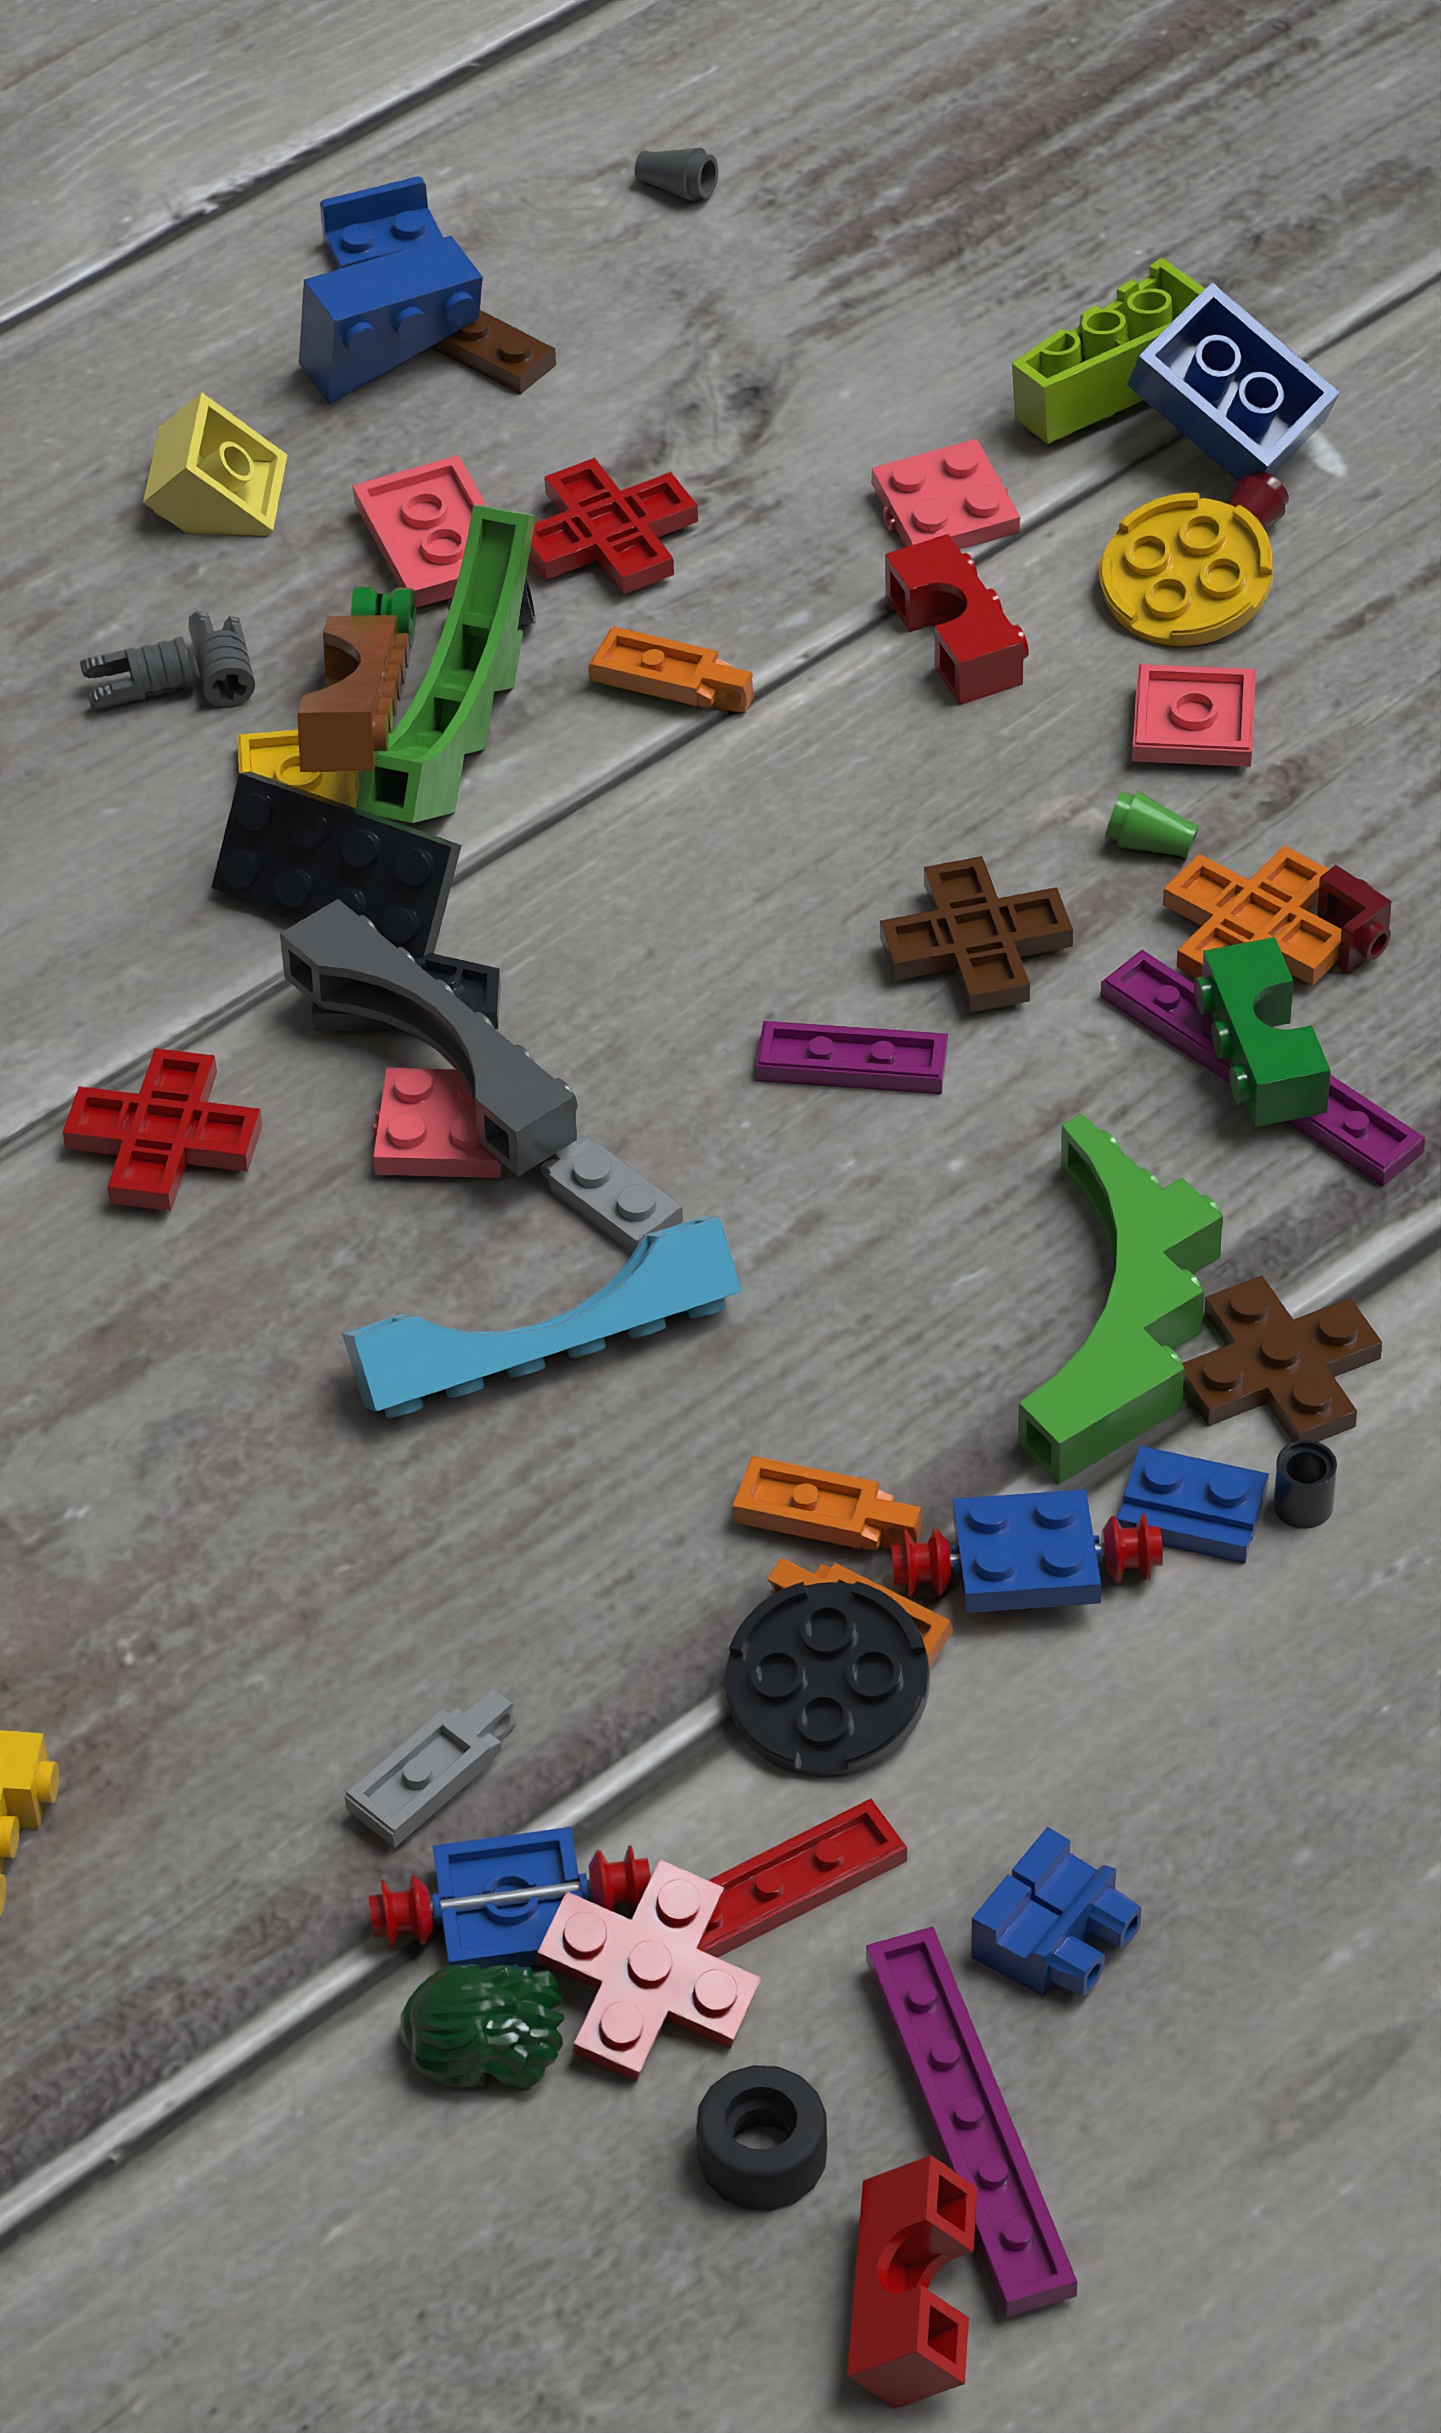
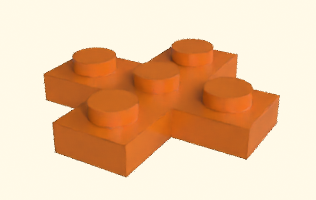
M1284 845L1248 880L1213 860L1198 854L1163 889V905L1201 925L1177 950L1176 967L1195 978L1202 977L1204 950L1275 937L1290 974L1313 986L1339 960L1342 929L1310 913L1318 904L1320 877L1329 869Z

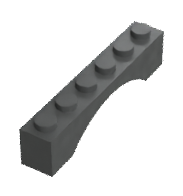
M337 899L280 933L284 978L319 1008L328 1011L353 1013L393 1025L415 1035L437 1050L454 1067L472 1096L477 1117L478 1143L517 1176L522 1175L577 1140L576 1110L578 1104L570 1086L560 1078L554 1079L534 1062L532 1056L524 1047L513 1045L495 1030L490 1020L483 1013L472 1011L460 1001L443 980H435L419 967L406 949L395 947L378 933L374 924L363 915L358 916Z

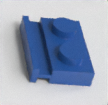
M1139 1446L1123 1495V1504L1121 1510L1118 1511L1116 1519L1122 1528H1135L1140 1515L1145 1513L1148 1527H1160L1163 1546L1246 1563L1251 1540H1253L1268 1491L1269 1473Z

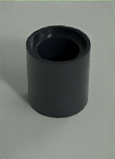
M1299 1440L1286 1445L1278 1454L1273 1505L1277 1516L1290 1526L1313 1528L1326 1522L1333 1512L1337 1461L1335 1455L1327 1446L1312 1440Z

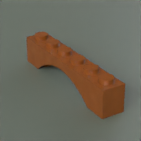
M397 615L327 616L323 629L326 688L302 696L297 712L300 772L374 771L379 751H388L389 734H392L393 717L397 716V700H401V684H405L406 668H409L408 633H398Z

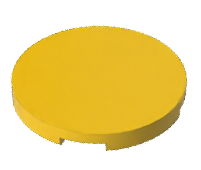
M1179 493L1164 496L1133 510L1119 522L1120 528L1109 541L1099 562V577L1103 597L1113 617L1132 634L1147 641L1168 646L1205 644L1219 640L1237 631L1247 624L1262 608L1270 593L1274 577V562L1270 540L1257 518L1241 505L1234 507L1224 502L1200 498L1199 493Z

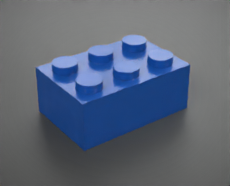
M1211 283L1139 355L1127 383L1128 387L1238 482L1242 477L1251 476L1256 471L1267 472L1273 476L1325 423L1340 394L1336 388L1214 283Z

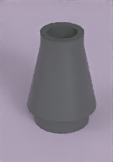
M703 148L657 152L644 150L639 153L635 163V177L639 183L653 185L692 202L697 201L700 197H710L718 181L717 160L713 155L707 154Z

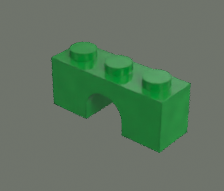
M1272 937L1204 950L1202 977L1194 979L1195 1000L1199 1012L1202 1015L1209 1013L1212 1019V1041L1217 1057L1219 1059L1227 1058L1230 1064L1229 1079L1235 1102L1237 1104H1246L1254 1127L1327 1113L1331 1070L1312 1025L1286 1030L1273 1028L1274 1026L1290 1024L1293 979L1276 938Z

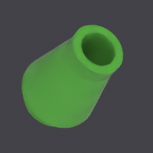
M1121 791L1111 814L1105 837L1118 841L1117 847L1172 854L1187 859L1199 825L1185 820L1139 791L1136 792L1135 796Z

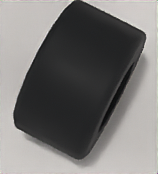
M752 2065L731 2071L710 2086L698 2106L696 2124L698 2162L706 2183L722 2199L745 2209L773 2210L797 2202L814 2189L826 2168L827 2114L818 2092L802 2076L779 2066ZM755 2126H773L785 2131L790 2136L780 2145L768 2149H751L734 2139L745 2129Z

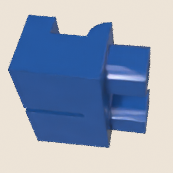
M1047 1826L1013 1867L1012 1876L1007 1875L972 1917L971 1958L1042 1996L1048 1992L1054 1983L1082 1996H1086L1099 1980L1104 1970L1105 1954L1086 1943L1096 1934L1118 1948L1126 1947L1140 1928L1141 1907L1115 1889V1868L1103 1865L1098 1870L1070 1853L1069 1839Z

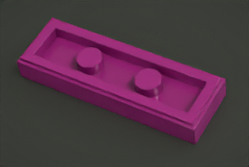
M763 1021L756 1062V1081L942 1094L948 1051V1034Z

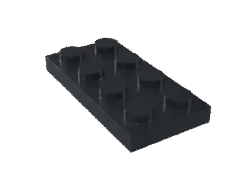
M251 771L242 772L238 776L211 888L299 920L307 918L339 899L358 916L363 915L374 924L378 933L395 947H402L412 957L420 959L427 954L435 952L462 845Z

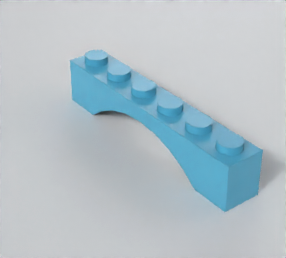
M702 1216L645 1235L627 1263L602 1289L573 1309L539 1324L507 1331L467 1332L441 1327L416 1316L400 1314L344 1332L342 1336L364 1408L376 1412L384 1409L386 1418H392L424 1407L421 1397L445 1389L447 1398H453L485 1387L482 1377L506 1369L508 1378H514L538 1371L546 1367L543 1357L566 1349L569 1358L580 1357L599 1351L606 1347L604 1337L624 1330L628 1331L629 1338L641 1337L660 1331L667 1327L664 1317L685 1310L688 1311L689 1318H698L721 1311L727 1307L724 1298L740 1293L742 1289L720 1217Z

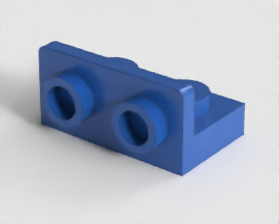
M421 176L324 199L320 202L323 242L336 270L444 238L428 208L426 184Z

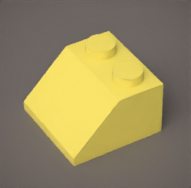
M201 392L159 426L143 503L153 509L158 516L167 519L186 534L267 536L274 529L288 455Z

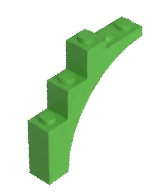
M473 505L465 552L441 638L427 674L412 704L397 727L392 731V734H389L388 751H379L374 771H362L357 809L380 817L410 823L455 813L464 754L485 750L494 691L514 688L523 636V630L517 628L536 515L485 505Z
M1082 1113L1062 1124L1061 1168L1088 1198L1107 1235L1115 1275L1106 1307L1086 1343L1057 1375L1021 1400L1018 1411L1019 1446L1058 1485L1182 1410L1185 1370L1174 1349L1202 1332L1204 1291L1200 1282L1193 1274L1220 1258L1223 1226L1221 1211L1209 1196L1200 1195L1183 1178L1161 1189L1158 1180L1149 1170L1145 1168L1140 1169L1121 1151L1119 1144L1110 1133L1104 1130L1100 1131Z

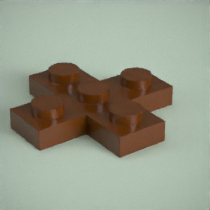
M983 856L924 867V886L933 911L880 920V939L894 979L901 980L954 969L970 1013L1029 1002L1030 983L1020 957L1073 947V928L1058 888L998 898Z
M1263 1275L1205 1297L1204 1314L1226 1346L1182 1364L1185 1370L1183 1390L1208 1426L1267 1404L1292 1442L1299 1440L1319 1442L1356 1427L1357 1409L1334 1377L1381 1359L1382 1341L1351 1297L1294 1320Z

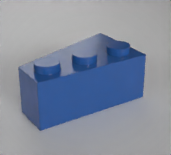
M448 236L304 279L299 365L330 405L479 319L483 276L454 238Z

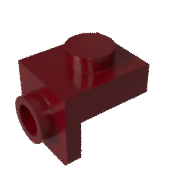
M1335 865L1320 877L1317 916L1342 929L1339 967L1350 974L1365 961L1378 958L1389 944L1391 938L1389 927L1392 901L1374 890L1366 881L1357 879L1338 865Z

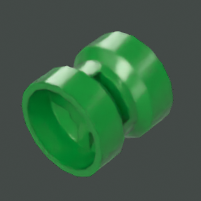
M354 587L351 616L397 615L398 633H408L409 646H412L416 624L414 589L394 588L390 593H378L373 587Z

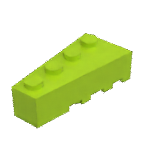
M1161 257L1149 266V276L1139 283L1130 279L1117 288V299L1103 309L1093 305L1080 314V325L1072 331L1059 329L1012 362L1015 419L1049 444L1143 401L1138 394L1127 386L1139 355L1205 288Z

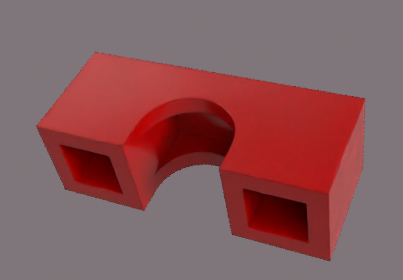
M949 534L885 554V597L909 632L928 626H935V670L959 705L1023 684V659L1029 655L1025 634L1019 625L1012 626L1003 613L997 593L992 588L986 589L978 577L977 569L971 556L968 553L962 554Z
M932 2155L865 2179L862 2183L847 2377L894 2408L965 2384L969 2317L929 2291L928 2288L934 2276L945 2264L974 2251L977 2187Z

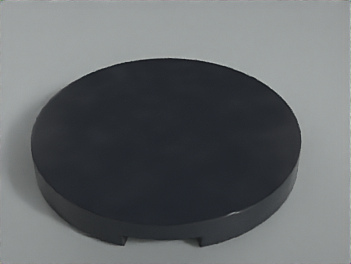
M858 1581L854 1584L827 1582L805 1585L804 1582H800L776 1592L760 1603L746 1617L729 1646L730 1654L726 1667L725 1690L726 1700L736 1727L744 1740L762 1758L792 1773L810 1777H836L852 1774L871 1767L887 1758L907 1740L917 1726L926 1707L930 1688V1666L922 1636L915 1622L906 1610L889 1595Z

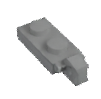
M581 1134L577 1137L576 1141L541 1162V1173L549 1181L550 1191L632 1254L645 1235L678 1225L683 1221L682 1205L595 1140L591 1141L587 1136Z
M493 1688L465 1713L458 1708L450 1713L441 1709L346 1792L344 1796L346 1810L392 1847L396 1848L493 1762L502 1750L501 1741L516 1727V1722L513 1720V1703Z

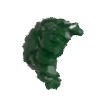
M517 1963L512 1966L504 1964L491 1966L486 1969L480 1968L477 1964L452 1965L440 1969L418 1986L408 1999L400 2015L402 2042L404 2047L411 2053L412 2065L419 2074L432 2083L446 2087L485 2088L487 2082L486 2076L483 2074L488 2073L496 2077L505 2086L520 2091L531 2090L532 2086L543 2079L546 2067L555 2062L559 2055L558 2052H560L563 2046L562 2036L556 2028L565 2020L564 2014L553 2010L563 2003L562 1995L558 1994L559 1984L551 1972L546 1970L532 1971L530 1967L520 1968Z

